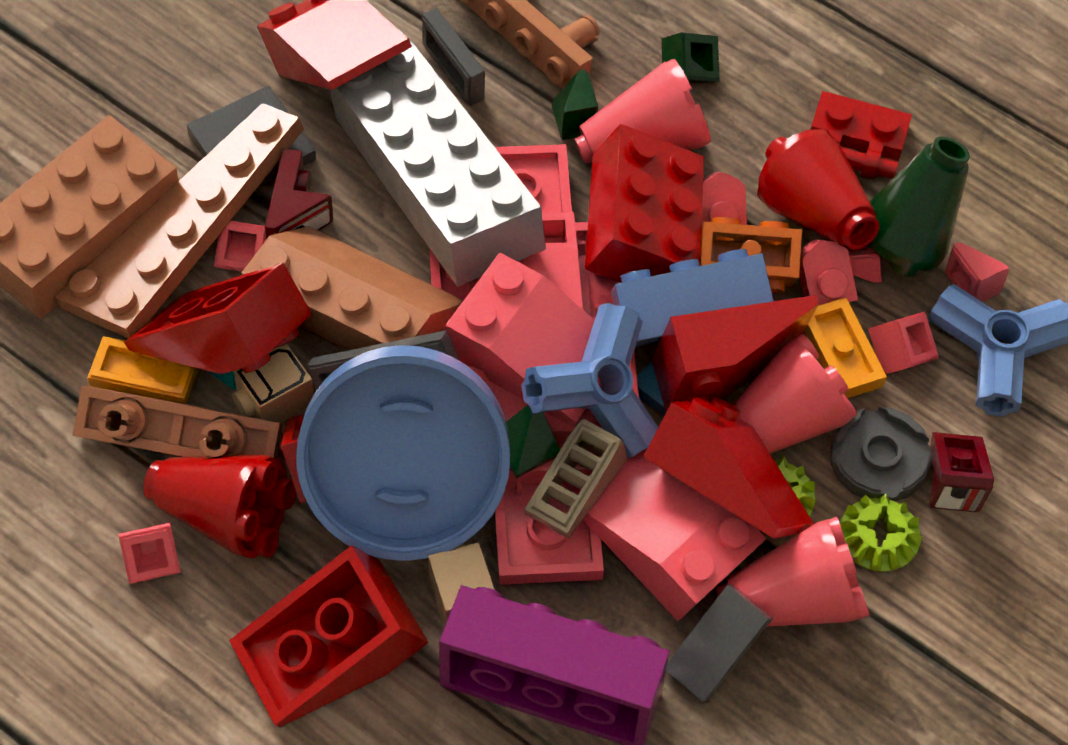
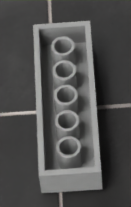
M411 42L412 47L330 90L335 118L453 282L459 287L482 277L499 253L515 261H520L545 250L542 211L540 204Z

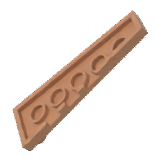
M261 104L85 269L76 272L71 277L69 283L55 296L61 309L123 337H131L150 321L281 159L283 148L289 149L304 131L299 117Z

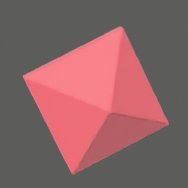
M170 523L118 534L129 584L181 573Z

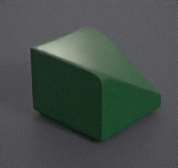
M681 32L661 38L662 63L675 59L689 83L720 82L718 36Z
M586 70L578 71L552 102V110L561 140L581 136L579 126L598 112V103Z

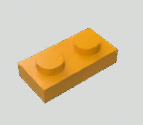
M847 298L819 305L804 332L819 354L818 360L823 369L832 365L839 372L849 389L844 393L847 398L884 387L887 376Z

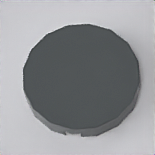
M879 407L878 411L870 410L865 412V408L856 411L857 416L837 429L831 443V466L838 481L852 494L861 498L865 494L869 498H880L887 494L892 501L908 498L923 485L932 464V451L930 452L929 438L924 428L910 415L893 408Z

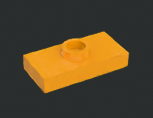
M103 336L87 379L89 386L187 404L199 368L128 350L124 340Z

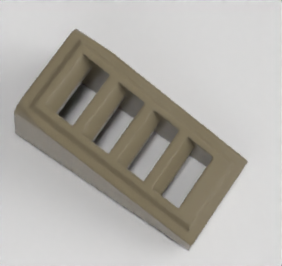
M581 419L567 438L525 507V514L569 538L627 461L624 442L595 424ZM580 464L591 470L592 473L590 476H587L574 469L575 466ZM566 481L581 491L576 495L561 485ZM553 497L571 508L565 514L548 504L550 499Z

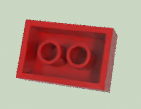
M620 123L592 156L585 270L622 283L620 276L633 271L649 269L651 276L670 273L669 266L677 262L698 259L700 265L704 156Z

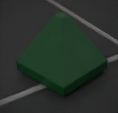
M527 405L506 421L510 444V469L516 478L556 458L560 448L543 412L532 413L531 408Z

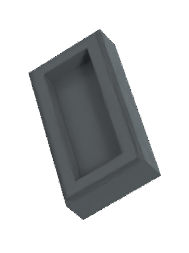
M437 8L424 13L422 18L424 47L467 104L469 103L472 106L484 100L485 70Z
M727 585L670 658L666 671L702 702H709L773 618L736 587Z

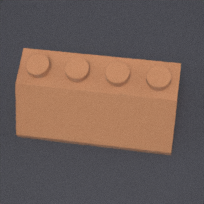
M310 226L270 235L241 272L244 275L283 262L312 313L300 327L346 350L445 331L446 323L464 301Z

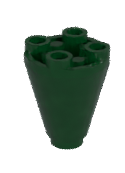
M941 136L935 138L933 143L927 144L870 200L876 213V219L879 222V230L873 241L866 247L872 248L876 253L889 260L891 268L900 275L912 277L915 276L918 270L927 271L938 268L948 254L969 171L967 162L970 159V153L961 143L948 137Z

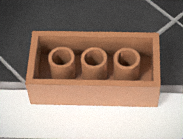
M108 115L0 203V286L41 320L59 305L55 296L69 283L71 277L76 272L85 269L179 181L177 168L111 115Z

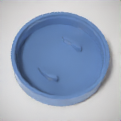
M382 347L365 352L345 362L333 371L316 390L304 414L298 437L296 452L297 472L302 492L312 512L321 524L340 541L378 558L389 560L426 559L428 555L450 551L466 542L487 523L495 512L505 492L509 476L510 444L508 427L501 406L492 390L478 374L461 361L445 353L425 347Z

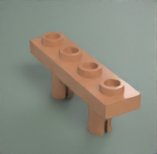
M460 0L561 89L567 85L578 71L586 70V73H590L593 57L582 48L596 42L600 34L599 25L590 15H583L573 23L559 29L527 0Z
M81 386L72 436L181 457L266 455L277 459L283 423L103 388Z

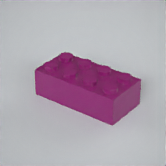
M461 585L439 640L440 686L623 745H645L662 695L670 651L660 648L658 643L647 637L632 636L628 638L609 632L605 626L596 621L582 619L577 622L556 615L552 609L542 604L529 603L524 605L505 599L501 593L491 588L477 587L473 589Z

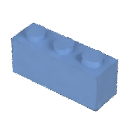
M738 249L718 255L719 262L700 266L698 259H691L670 265V273L651 276L650 270L644 269L623 274L620 276L622 283L615 284L611 290L613 305L627 306L640 313L639 318L643 323L635 347L658 343L672 316L772 302L773 297L763 254L748 256L747 249Z

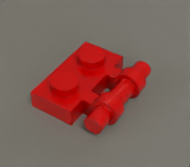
M822 91L810 130L825 129L839 142L840 146L847 147L841 148L852 169L861 171V177L874 180L876 175L892 180L895 177L899 162L889 159L900 160L912 114Z

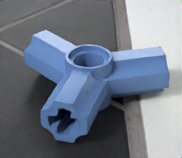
M953 284L952 286L949 285L940 295L928 318L929 321L976 351V357L979 362L976 406L983 409L988 415L1003 417L1009 413L1019 412L1022 403L1024 358L1068 344V302L1064 303L1061 299L1019 313L1011 310L995 311ZM998 339L1003 340L1008 344L1001 343L998 341Z
M610 303L602 304L598 307L581 362L537 366L526 369L525 379L521 387L524 403L529 405L532 413L576 408L590 409L604 430L617 436L624 442L627 458L634 457L642 450L648 448L658 426L632 389L633 375L629 367L643 323L639 318L640 313L627 306H618ZM598 377L601 381L602 388H600L598 384Z

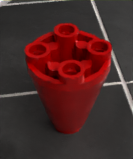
M825 129L806 130L788 139L786 137L776 138L770 143L765 152L767 160L758 178L757 190L759 200L768 209L843 247L858 250L873 241L879 230L876 213L839 142Z
M266 455L172 457L164 461L156 460L148 468L143 486L145 497L152 500L158 508L233 554L251 559L257 556L269 558L275 553L279 543L278 530L281 526L284 512L292 507L297 495L293 481L287 478L286 469L279 459Z

